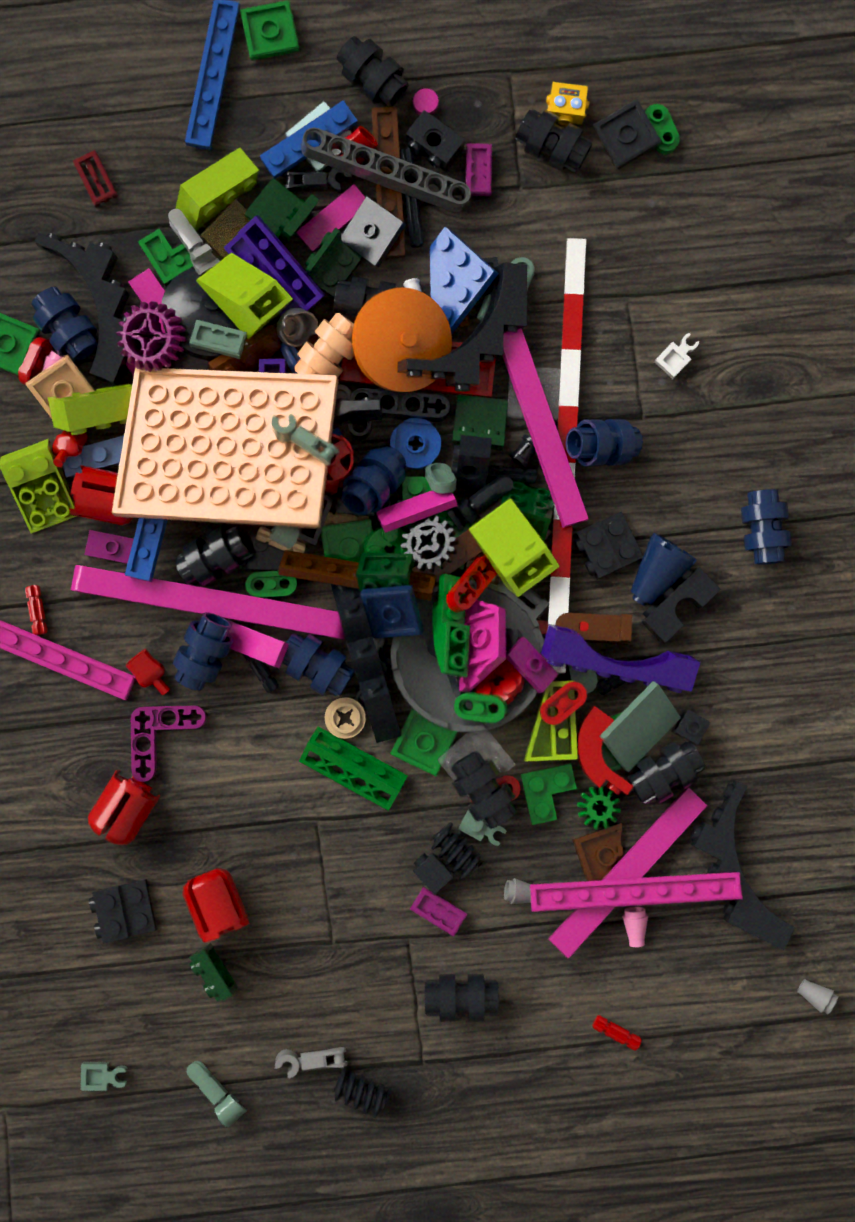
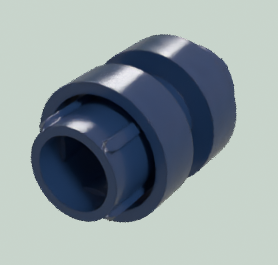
M50 287L33 299L31 305L36 311L33 321L43 334L53 333L49 342L58 355L65 356L68 354L73 362H79L89 357L97 349L98 343L94 338L97 329L88 316H77L80 306L70 293L62 294L57 287Z
M600 419L582 420L576 428H571L566 436L568 455L573 459H577L583 466H602L604 464L608 466L626 465L632 457L639 455L643 443L639 429L632 427L625 419H608L605 421Z
M392 447L370 450L359 462L358 467L354 468L343 481L342 501L346 508L356 515L378 512L389 500L390 495L395 493L405 480L406 461L403 455Z
M777 489L758 490L747 493L749 506L741 508L742 524H750L751 534L744 535L745 552H753L755 565L785 562L784 549L792 547L791 531L782 530V521L789 519L788 503L779 502Z
M205 612L200 621L190 622L184 636V640L189 646H180L173 660V665L178 669L175 675L178 683L192 690H203L206 682H214L217 679L222 668V663L217 658L226 657L233 644V638L228 634L232 625L228 620L219 615Z
M293 633L286 642L289 646L282 661L283 664L288 666L285 673L297 681L306 676L312 680L310 689L322 696L329 691L335 696L340 697L355 673L353 668L345 664L347 656L336 649L327 654L321 650L323 641L311 634L304 639L298 634Z

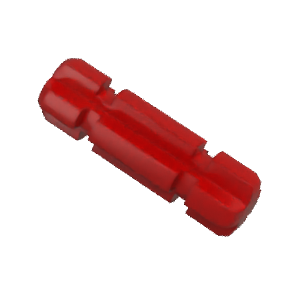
M28 586L25 588L26 598H29L27 604L30 622H33V625H31L32 633L34 635L46 634L47 625L43 621L45 619L43 602L39 598L41 595L40 586Z
M597 1015L593 1021L592 1026L595 1030L601 1033L604 1032L606 1036L623 1045L626 1044L628 1048L637 1051L640 1047L642 1039L634 1033L630 1034L628 1030L611 1021L608 1022L606 1018Z

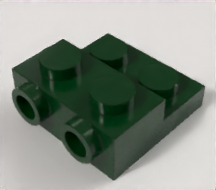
M211 943L189 957L192 961L189 963L192 971L196 976L201 975L206 983L203 987L211 999L214 997L219 1002L233 995L238 986Z

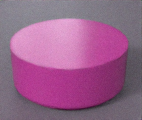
M431 89L419 90L413 98L415 111L419 115L424 110L431 115L434 114L438 108L436 93Z

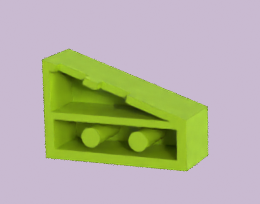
M238 148L181 184L176 209L183 212L189 224L197 231L241 194L250 191L257 184L256 180L259 169L243 150Z
M132 384L100 388L80 394V392L72 393V396L56 398V396L47 397L54 428L69 431L71 435L86 433V428L95 426L96 429H105L111 427V423L119 421L120 424H126Z
M574 681L551 682L542 693L524 761L578 759L575 711L557 725L545 723L540 716V707L543 702L566 683ZM570 690L568 693V697L571 700H575L574 690ZM555 707L548 709V714L551 717L557 715L558 711Z

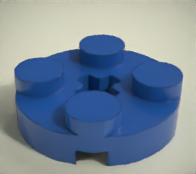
M410 418L394 429L391 435L390 446L403 455L406 461L405 468L419 470L434 463L441 450V437L429 421L422 418ZM414 437H418L419 442L423 443V446L418 447V450H413L412 446L408 445L409 441L414 440Z

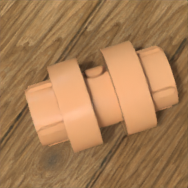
M336 313L330 322L324 319L315 330V333L320 337L314 345L306 342L297 353L301 359L295 365V371L298 374L334 375L338 378L343 371L338 365L344 357L352 360L354 357L352 347L354 323L341 313Z

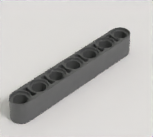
M309 128L303 135L301 151L305 157L451 212L463 210L471 196L470 188L461 181L322 129ZM315 140L319 143V146L312 147L307 141ZM339 149L344 155L336 156L331 150ZM363 158L368 164L360 165L356 159ZM380 167L389 168L391 174H384ZM404 176L413 177L415 183H408ZM433 184L437 186L439 192H432L428 185ZM457 193L461 195L463 201L455 200L452 194Z

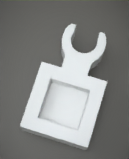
M690 333L683 337L679 347L672 342L654 361L672 379L691 360L687 353L694 351L699 344V341L693 346L686 344V339L691 335Z

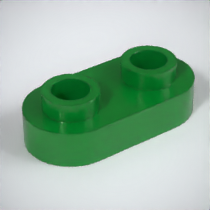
M661 104L650 105L645 113L662 142L655 149L661 154H670L676 150L679 144L680 137L665 106ZM659 113L661 118L655 119L653 114ZM663 136H669L671 141L666 142Z
M279 571L255 572L246 580L248 593L253 597L259 598L287 597L296 591L298 585L296 578L279 575ZM284 579L290 583L286 589L280 586L281 581ZM262 581L264 583L263 589L256 590L255 583Z
M466 692L456 698L454 710L460 718L465 720L495 723L505 717L507 704L498 695ZM466 701L472 702V709L466 707ZM492 704H496L498 706V712H493L491 710Z

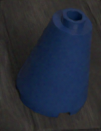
M653 533L630 590L634 594L632 598L643 606L646 603L652 605L694 565L697 559L661 535Z

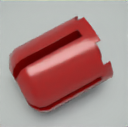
M331 435L330 444L335 446L339 453L330 459L331 464L327 466L324 493L327 495L337 493L338 487L343 489V481L352 471L353 450L350 443L342 435Z
M80 465L82 473L76 472L72 484L71 494H73L75 506L74 509L69 508L70 515L121 526L129 524L134 517H120L112 514L118 473Z
M116 770L89 813L88 824L98 836L106 834L109 830L105 838L106 841L116 845H127L136 837L153 807L158 802L160 794L157 796L150 793L152 787L136 780L134 776L129 779L119 775L121 770Z
M221 868L213 869L188 880L184 885L182 895L198 935L204 943L220 938L221 935L233 930L236 931L250 923L233 877L227 870Z

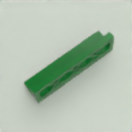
M319 726L308 741L299 760L302 764L388 811L408 776ZM311 751L319 755L322 761L310 758L308 756L309 752ZM332 766H339L344 773L339 774L334 771ZM354 778H360L364 780L366 785H359L358 783H356ZM382 790L391 795L390 799L387 800L379 796L377 791Z

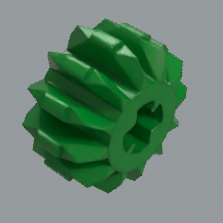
M604 786L598 788V794H596L594 787H589L591 796L589 797L582 792L580 796L586 802H577L578 807L585 808V810L578 813V816L584 817L588 815L584 820V824L588 826L593 821V829L598 830L600 821L605 829L609 828L608 818L614 823L617 821L616 817L611 815L612 812L621 813L620 808L613 807V805L620 802V799L613 798L610 800L614 792L608 790L604 795ZM599 800L605 806L604 811L600 810L601 814H597L596 810L592 809L593 804H598L597 801Z

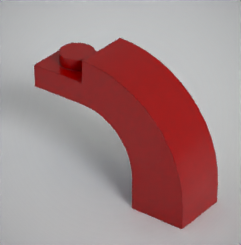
M591 706L582 719L577 732V756L580 766L590 781L600 788L606 780L608 781L606 787L617 795L621 792L628 795L633 786L613 772L606 765L602 757L603 740L600 738V735L615 720L596 706Z

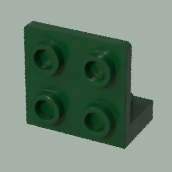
M271 179L247 209L244 216L251 220L256 215H259L285 246L311 214L319 199L311 194L306 201L302 198L300 200L277 180Z
M337 228L332 233H326L321 241L322 247L317 254L313 252L306 262L308 275L324 293L333 299L335 298L338 281H348L363 260L360 254L342 242L341 232Z
M458 395L452 445H460L461 435L492 438L491 450L502 451L505 440L504 433L508 401L504 399Z
M514 481L511 491L503 495L501 505L507 500L512 499L544 542L554 506L551 493L545 488H534L526 486L522 482Z
M362 553L356 572L360 594L363 589L409 586V579L414 564L413 554Z

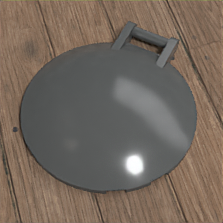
M469 580L470 586L476 590L477 583L474 580ZM503 581L497 586L490 583L477 600L504 608L505 628L518 629L523 634L522 637H525L541 654L544 640L537 619L549 607V600L541 598L530 588L522 595L536 606L532 610L509 591ZM436 586L431 601L416 599L424 627L423 634L393 637L391 665L398 689L407 703L419 715L442 728L459 732H481L502 726L521 714L532 702L537 691L524 678L523 690L513 697L514 701L507 704L505 717L495 723L465 720L455 713L454 702L456 697L453 694L447 674L441 673L437 658L432 656L427 649V643L433 637V603L438 601L439 587ZM499 676L493 679L492 682H494L495 686H498L504 678ZM466 701L468 709L473 708V704L470 701ZM491 706V710L498 712V707Z

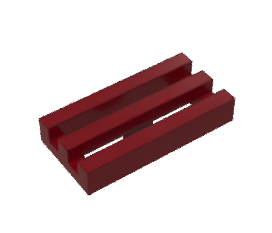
M95 150L73 160L95 207L100 206L102 202H109L111 198L115 199L118 197ZM94 158L110 190L105 193L89 161ZM85 162L101 195L99 197H96L80 165Z

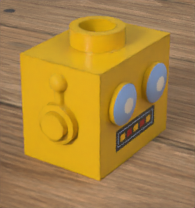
M552 83L551 94L547 96L546 104H548V111L559 116L558 124L568 126L569 123L582 125L583 118L586 117L585 111L589 107V101L586 99L588 86Z

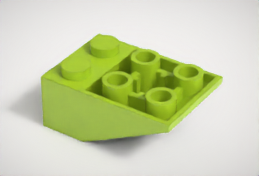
M230 253L196 280L241 331L247 333L248 339L277 317L293 300L276 279L233 253Z
M49 439L1 456L0 469L30 533L76 517L70 515L69 508L74 509L75 503L62 468L55 466L53 463L56 456L52 452V445Z
M512 499L504 502L468 529L507 589L517 597L560 567L548 547Z

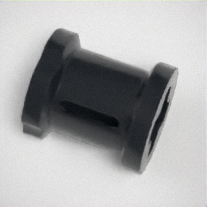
M524 435L522 437L523 441L516 450L509 453V456L525 469L529 466L528 462L536 453L532 439L528 435Z

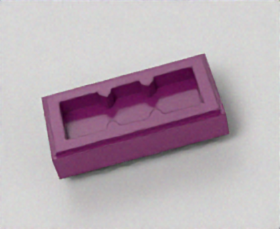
M467 144L466 185L470 188L471 196H491L492 144Z
M90 530L84 555L127 564L134 539Z
M521 637L506 653L507 660L538 693H543L558 676L553 667L547 663L525 637Z
M424 886L410 907V910L452 936H455L467 916L466 912L437 894L434 895Z

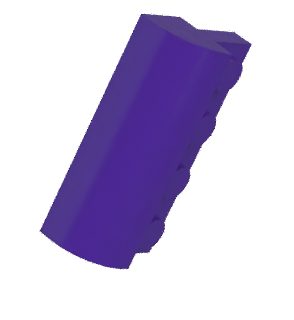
M259 215L252 218L224 247L228 254H235L276 279L293 298L288 306L279 314L280 316L291 308H301L309 311L326 296Z

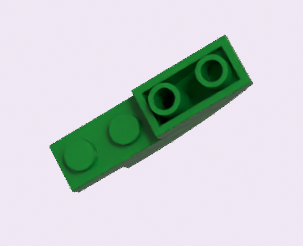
M443 574L439 576L438 601L433 603L432 618L435 652L442 674L466 678L470 626L465 625V610L454 612L448 607L446 601L448 592L460 577ZM463 593L459 595L460 599L466 594Z

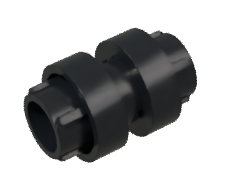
M353 36L342 46L337 55V61L343 65L342 76L353 86L363 83L362 94L373 104L383 101L388 107L394 106L402 98L409 86V83L402 78L404 68L392 57L383 61L381 59L383 49L372 39L362 42L358 37Z
M534 109L529 110L516 134V140L525 145L524 152L537 159L542 153L550 156L548 165L561 172L565 168L573 172L579 171L592 147L591 140L582 136L584 130L572 123H569L566 129L557 125L559 116L548 110H544L542 114Z
M353 276L351 282L340 280L336 287L333 311L341 313L352 323H355L359 311L369 299L380 292L396 288L397 284L381 281L379 288L369 287L368 278Z
M222 525L208 533V542L202 538H197L184 545L183 553L176 557V567L182 579L188 585L200 583L203 586H207L221 579V569L231 574L243 568L246 564L245 559L251 557L254 550L249 536L242 527L233 526L228 528Z
M673 741L659 749L662 757L658 760L653 761L650 756H647L636 763L637 771L628 775L627 780L633 786L632 789L642 804H648L654 799L661 804L673 796L670 788L679 784L682 789H686L698 782L696 775L705 770L706 766L692 742H684L678 746Z
M476 750L451 766V770L456 776L452 785L460 797L468 795L472 800L467 809L476 822L483 820L489 829H493L505 823L516 814V809L511 803L515 795L507 782L500 785L497 783L495 777L500 771L492 758L484 760L482 755Z
M439 974V980H427L425 982V1014L427 1016H439L440 1022H455V1012L457 1014H466L468 1012V1022H484L485 1016H496L499 1014L498 982L496 980H484V974H468V984L466 982H457L455 984V974Z

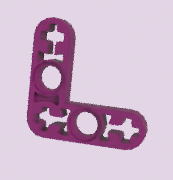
M158 706L135 709L131 715V771L134 778L145 782L151 780L156 775V730L200 728L207 720L205 710L200 706ZM184 709L183 715H191L193 710H196L197 714H201V720H197L196 725L193 724L192 720H183L184 726H180L182 718L180 710ZM168 710L173 711L176 715V721L172 725H166L162 720V715ZM142 711H145V715L150 716V721L145 722V730L151 729V734H137V729L142 730V722L137 721V716H141ZM141 737H147L151 742V746L146 752L140 751L137 747V741ZM151 754V759H146V767H150L151 772L146 773V777H143L142 773H138V768L143 765V759L137 760V755L146 756Z

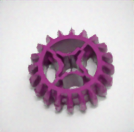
M150 301L149 305L146 302H140V308L131 306L133 314L124 313L127 321L118 322L123 327V331H118L116 334L122 337V340L117 344L120 347H125L121 354L125 357L128 356L127 362L129 364H135L137 369L141 370L144 368L145 371L151 372L152 368L156 371H161L163 365L170 367V359L179 360L176 351H184L183 347L179 346V344L186 341V338L180 336V333L186 329L183 326H178L182 319L179 316H175L176 311L174 309H168L166 304L161 303L158 305L157 302ZM159 317L163 320V322L166 325L167 334L163 333L161 330V323H159ZM144 321L143 326L138 330L140 324ZM153 333H154L155 335L160 336V337H153V339H150V340H149L148 338L143 337V336H150V334H153ZM136 339L140 340L144 355L139 351ZM165 343V346L159 352L160 346Z

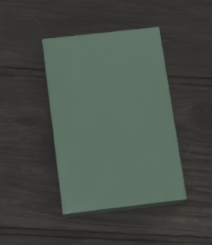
M652 682L600 735V738L621 767L629 772L681 717L659 684Z

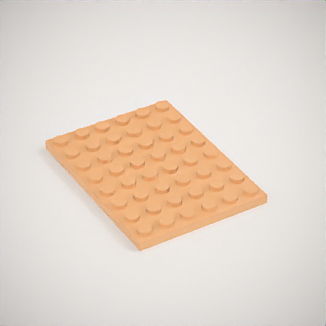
M135 367L112 514L120 517L320 528L327 465L292 441H279L275 437L271 420L274 415L279 419L280 426L286 427L289 425L288 416L292 413L295 416L298 427L302 426L317 437L331 443L338 387L337 376L162 368L161 371H156L152 368V371L148 372L144 368L140 370ZM320 447L318 452L322 454L325 449Z

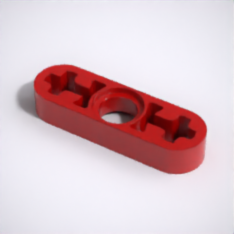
M486 555L476 558L448 592L446 601L452 611L461 612L469 609L497 575ZM486 567V572L481 573L480 571ZM470 576L476 580V590L470 586ZM465 593L466 595L460 599L459 595Z

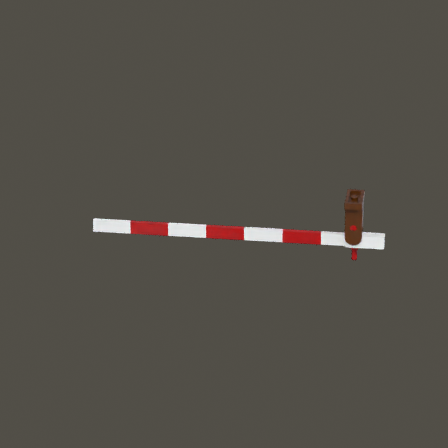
M567 238L558 433L575 479L576 459L571 458L567 453L566 436L571 428L577 427L586 239ZM554 504L552 555L560 567L550 574L548 621L537 620L542 635H546L549 624L574 629L582 636L585 642L627 646L631 641L632 614L568 613L572 525L562 527ZM563 664V667L551 665L558 674L566 673V664Z

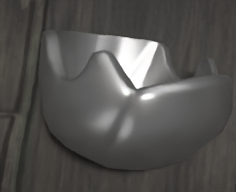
M291 308L285 311L277 322V335L286 345L291 347L302 346L308 342L312 335L316 334L315 330L318 328V320L313 313L301 308Z

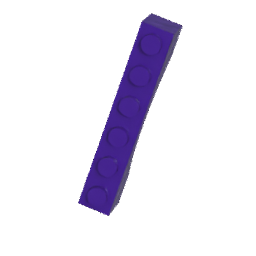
M552 624L548 626L541 654L548 660L547 663L553 666L563 667V664L571 665L572 669L580 672H587L590 669L603 677L611 678L613 674L620 676L621 680L634 683L635 679L644 681L643 684L647 686L655 682L659 685L667 686L668 690L676 693H681L682 690L692 692L700 662L694 657L672 651H666L645 660H615L591 649L582 636L574 629Z

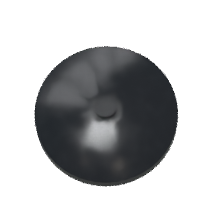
M192 267L183 271L171 281L164 292L162 303L166 304L168 309H174L176 311L175 316H179L182 319L178 326H183L186 329L180 333V336L186 338L185 342H180L179 346L183 347V352L198 359L212 361L222 354L190 347L189 342L196 320L236 330L240 329L196 282L203 274L199 275L195 268ZM162 320L164 330H165V332H166V334H167L166 325H165V323H164L163 320Z

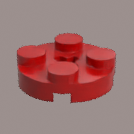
M506 658L474 688V693L498 695L505 700L506 704H510L514 701L513 697L523 690L524 677ZM496 677L504 678L498 686H495L494 682H492Z

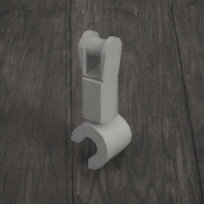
M179 209L171 210L168 214L170 227L190 253L191 262L199 275L207 272L219 263L220 260L212 254V248L208 244L203 245L202 239L192 225L189 224L183 212Z
M337 1047L300 1053L301 1057H298L294 1051L285 1049L277 1054L275 1069L280 1068L286 1061L290 1062L292 1065L288 1068L289 1079L297 1074L299 1068H302V1071L345 1067L348 1065L347 1061L344 1060L346 1048ZM334 1055V1061L326 1062V1056Z

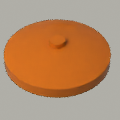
M393 288L376 294L361 308L353 326L352 347L360 369L370 381L392 392H411L430 385L435 379H431V375L422 374L421 378H408L407 373H398V362L407 358L423 360L441 358L451 352L452 335L445 313L430 296L412 288Z

